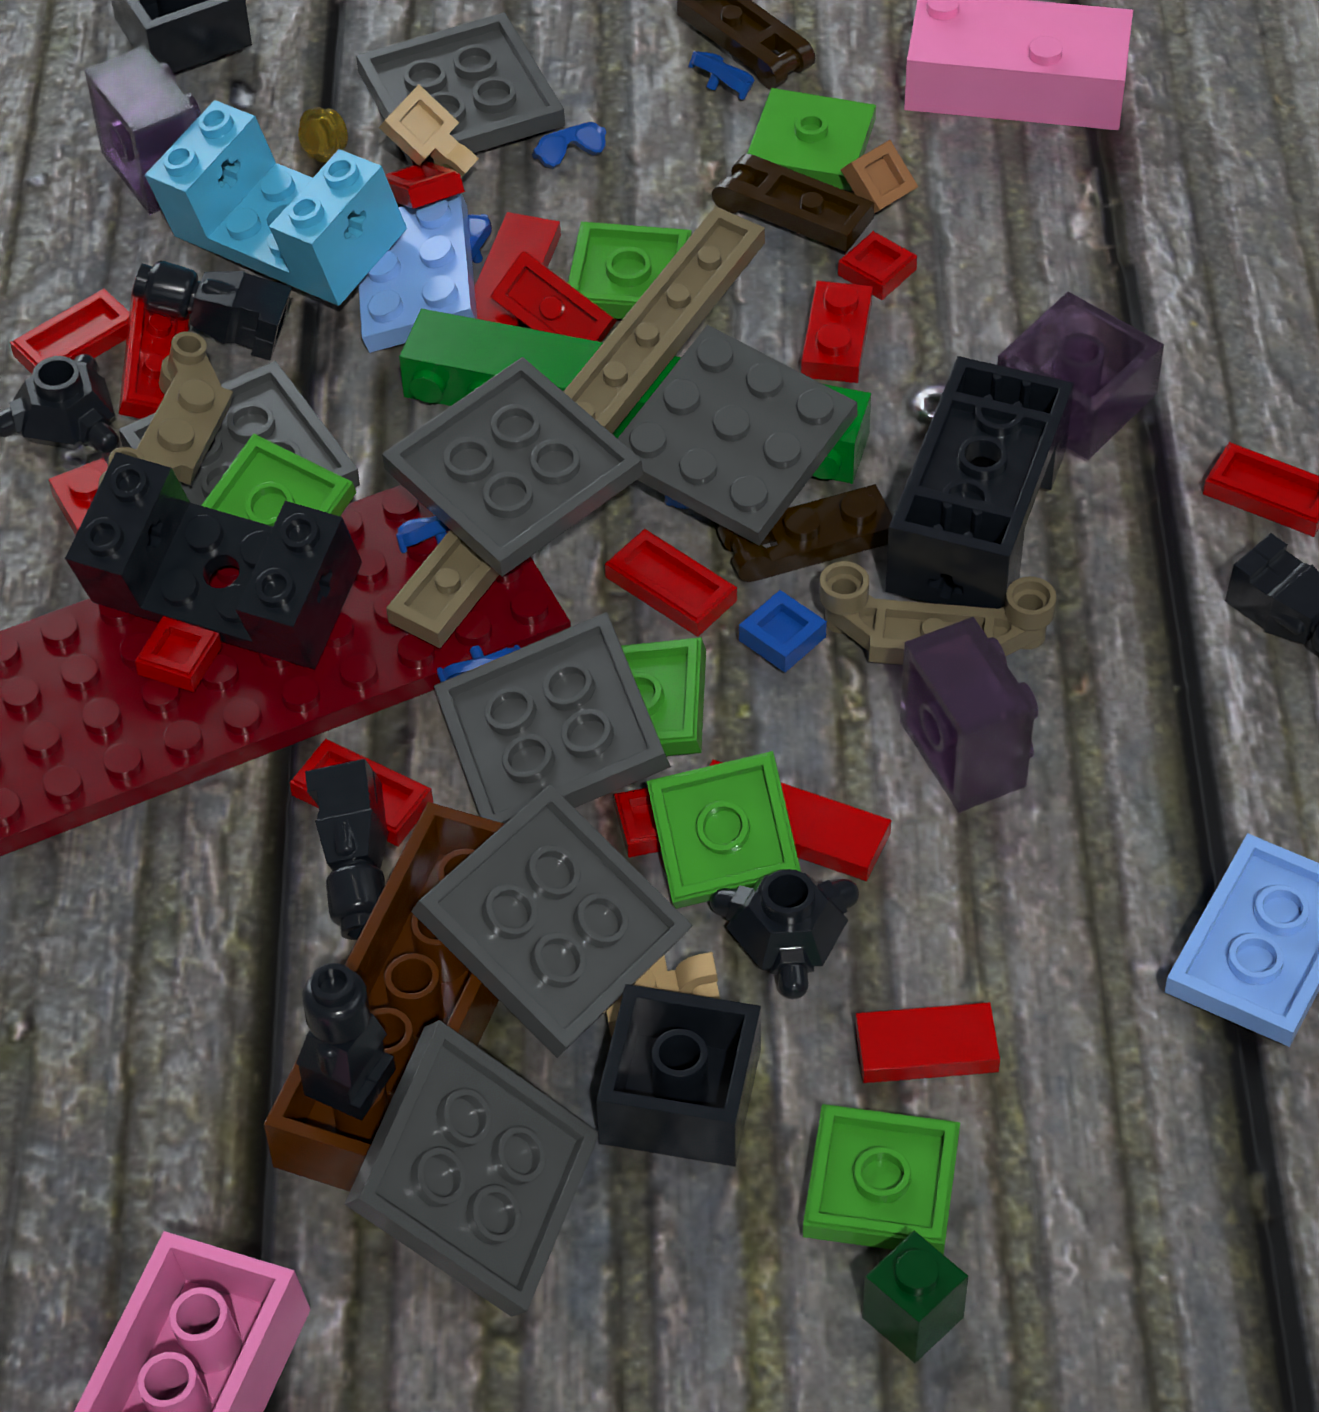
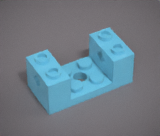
M216 100L205 109L145 174L175 237L337 306H340L407 229L381 165L338 149L312 178L275 162L256 116Z

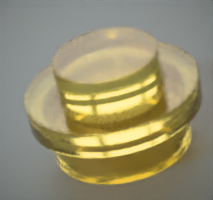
M314 107L302 114L298 130L299 141L303 149L314 159L320 162H327L338 149L343 150L348 142L347 128L344 120L335 110Z

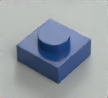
M779 590L739 624V641L786 673L826 638L827 621Z

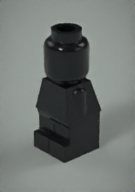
M157 261L153 266L141 264L135 279L132 296L143 299L144 306L148 310L172 318L184 319L189 313L191 314L190 325L223 344L235 343L252 348V356L270 361L285 322L292 287L245 273V271L204 272L201 281H198V275L192 269L166 261Z
M1270 533L1233 565L1225 601L1263 628L1265 633L1302 644L1311 639L1312 647L1319 652V571L1313 564L1303 563L1286 551L1288 544Z
M365 759L305 771L307 792L319 806L317 820H315L326 863L332 869L326 878L329 915L331 921L340 926L341 936L349 940H358L385 887L381 866L389 831L386 826L382 783Z
M329 963L319 967L306 982L303 989V1007L306 1023L310 1030L306 1035L296 1064L299 1066L305 1096L362 1121L378 1098V1094L381 1093L396 1070L394 1056L384 1051L383 1040L387 1033L375 1016L370 1013L367 986L361 976L343 964Z

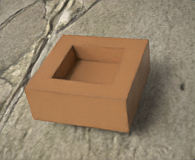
M891 140L886 141L840 169L855 195L874 202V214L918 188L917 183Z

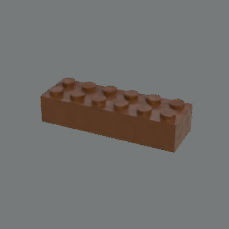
M427 803L345 964L349 969L359 974L367 986L370 1013L375 1016L387 1033L383 1040L384 1051L394 1056L396 1070L361 1121L305 1096L299 1066L295 1062L264 1122L274 1168L350 1192L424 1027L440 1020L468 1041L478 1046L499 999L411 911L424 895L497 832L504 823L435 803Z

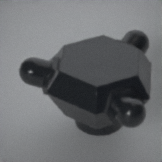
M80 354L74 359L65 356H53L39 362L35 366L32 375L24 381L13 401L9 402L10 407L0 411V437H9L19 433L24 438L37 444L75 450L82 444L90 443L101 453L112 452L118 445V435L110 427L115 413L105 378L97 373L98 365L94 357L89 354Z
M784 869L759 878L750 888L740 885L738 889H719L711 895L710 905L715 913L726 916V920L730 921L727 929L759 968L778 975L780 992L786 998L799 999L808 990V973L814 972V968L824 965L847 924L848 918L844 913L848 912L847 908L852 907L858 901L859 889L853 881L848 879H840L835 882L827 880L818 884L806 873Z

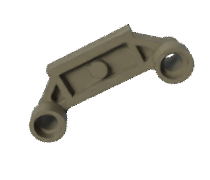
M180 332L172 338L170 353L162 362L159 376V387L165 396L137 449L120 447L113 450L109 455L107 469L115 452L171 467L178 481L191 485L230 409L233 391L221 386L206 355L207 344L203 337L193 332ZM106 471L100 476L98 488L104 478Z
M839 561L828 565L820 575L819 599L825 607L827 627L835 633L847 634L869 651V662L993 672L996 661L1019 649H1035L1043 644L1047 626L1052 622L1055 614L1056 591L1046 580L1029 576L1019 578L1009 585L1006 592L1005 606L999 609L875 599L869 595V575L866 570L856 563Z

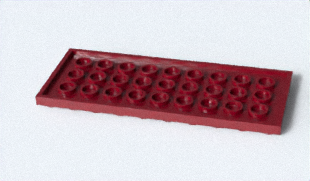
M398 485L349 503L340 516L343 517L362 564L315 670L221 641L222 648L194 692L146 678L137 674L135 659L159 622L93 603L90 598L1 630L0 856L435 690L434 685L440 683L437 668L441 667L444 669L453 663L472 660L469 651L473 646H480L484 656L505 648H514L515 645L523 648L570 628L571 621L530 556L503 577L499 575L441 648L389 623L386 607L438 545L436 537L432 536L417 544L408 546L407 552L401 553L396 538L398 528L409 520L429 518L435 515L405 487ZM224 566L217 569L210 577L209 586L224 588L231 585L239 575V568Z

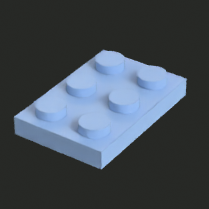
M462 193L414 209L407 206L399 207L407 227L406 231L359 283L361 334L369 353L405 344L421 308L477 319L468 208Z
M1247 833L1170 971L1166 981L1165 993L1290 1047L1319 992V863Z

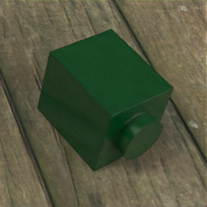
M914 1230L865 1276L862 1318L910 1360L916 1363L964 1318L968 1275Z

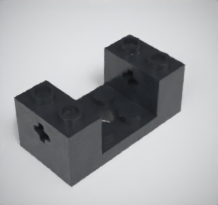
M957 356L889 525L885 592L934 604L994 609L1005 606L1006 592L1009 585L1020 577L1025 526L1039 488L1052 490L1067 449L1074 388L1073 382Z
M115 452L65 557L68 565L93 603L156 622H160L163 616L217 632L222 642L314 670L362 564L343 517L285 501L274 526L262 524L190 503L171 467ZM224 566L239 568V575L231 585L224 588L209 586L210 577L217 569Z

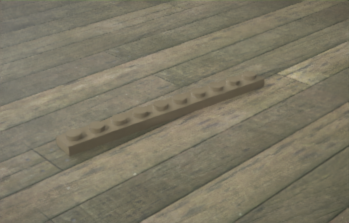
M715 206L563 392L612 434L765 244V228ZM450 530L386 607L388 621L441 648L499 574Z

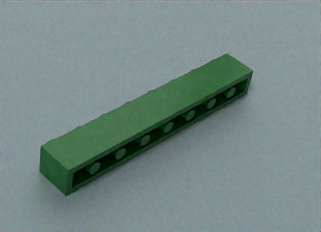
M421 308L399 356L403 394L406 398L426 403L452 406L521 357H524L558 388L564 391L603 342ZM674 356L612 433L616 438L621 435L681 357ZM823 384L856 401L858 416L812 476L853 484L870 434L871 393Z

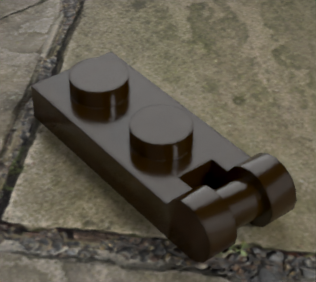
M677 0L678 16L754 70L761 84L768 89L776 88L787 81L790 72L800 73L815 63V53L810 43L752 0ZM777 50L780 54L776 55L772 51Z
M752 154L742 155L731 169L732 176L724 177L712 191L714 203L723 210L730 213L742 210L845 252L851 248L874 219L873 201Z
M876 484L787 508L760 545L747 540L722 525L719 526L718 532L725 548L735 553L733 565L740 579L746 582H754L888 545L889 525L893 516ZM769 543H770V545H771V547H767V548H765V547L763 546V545L769 544Z

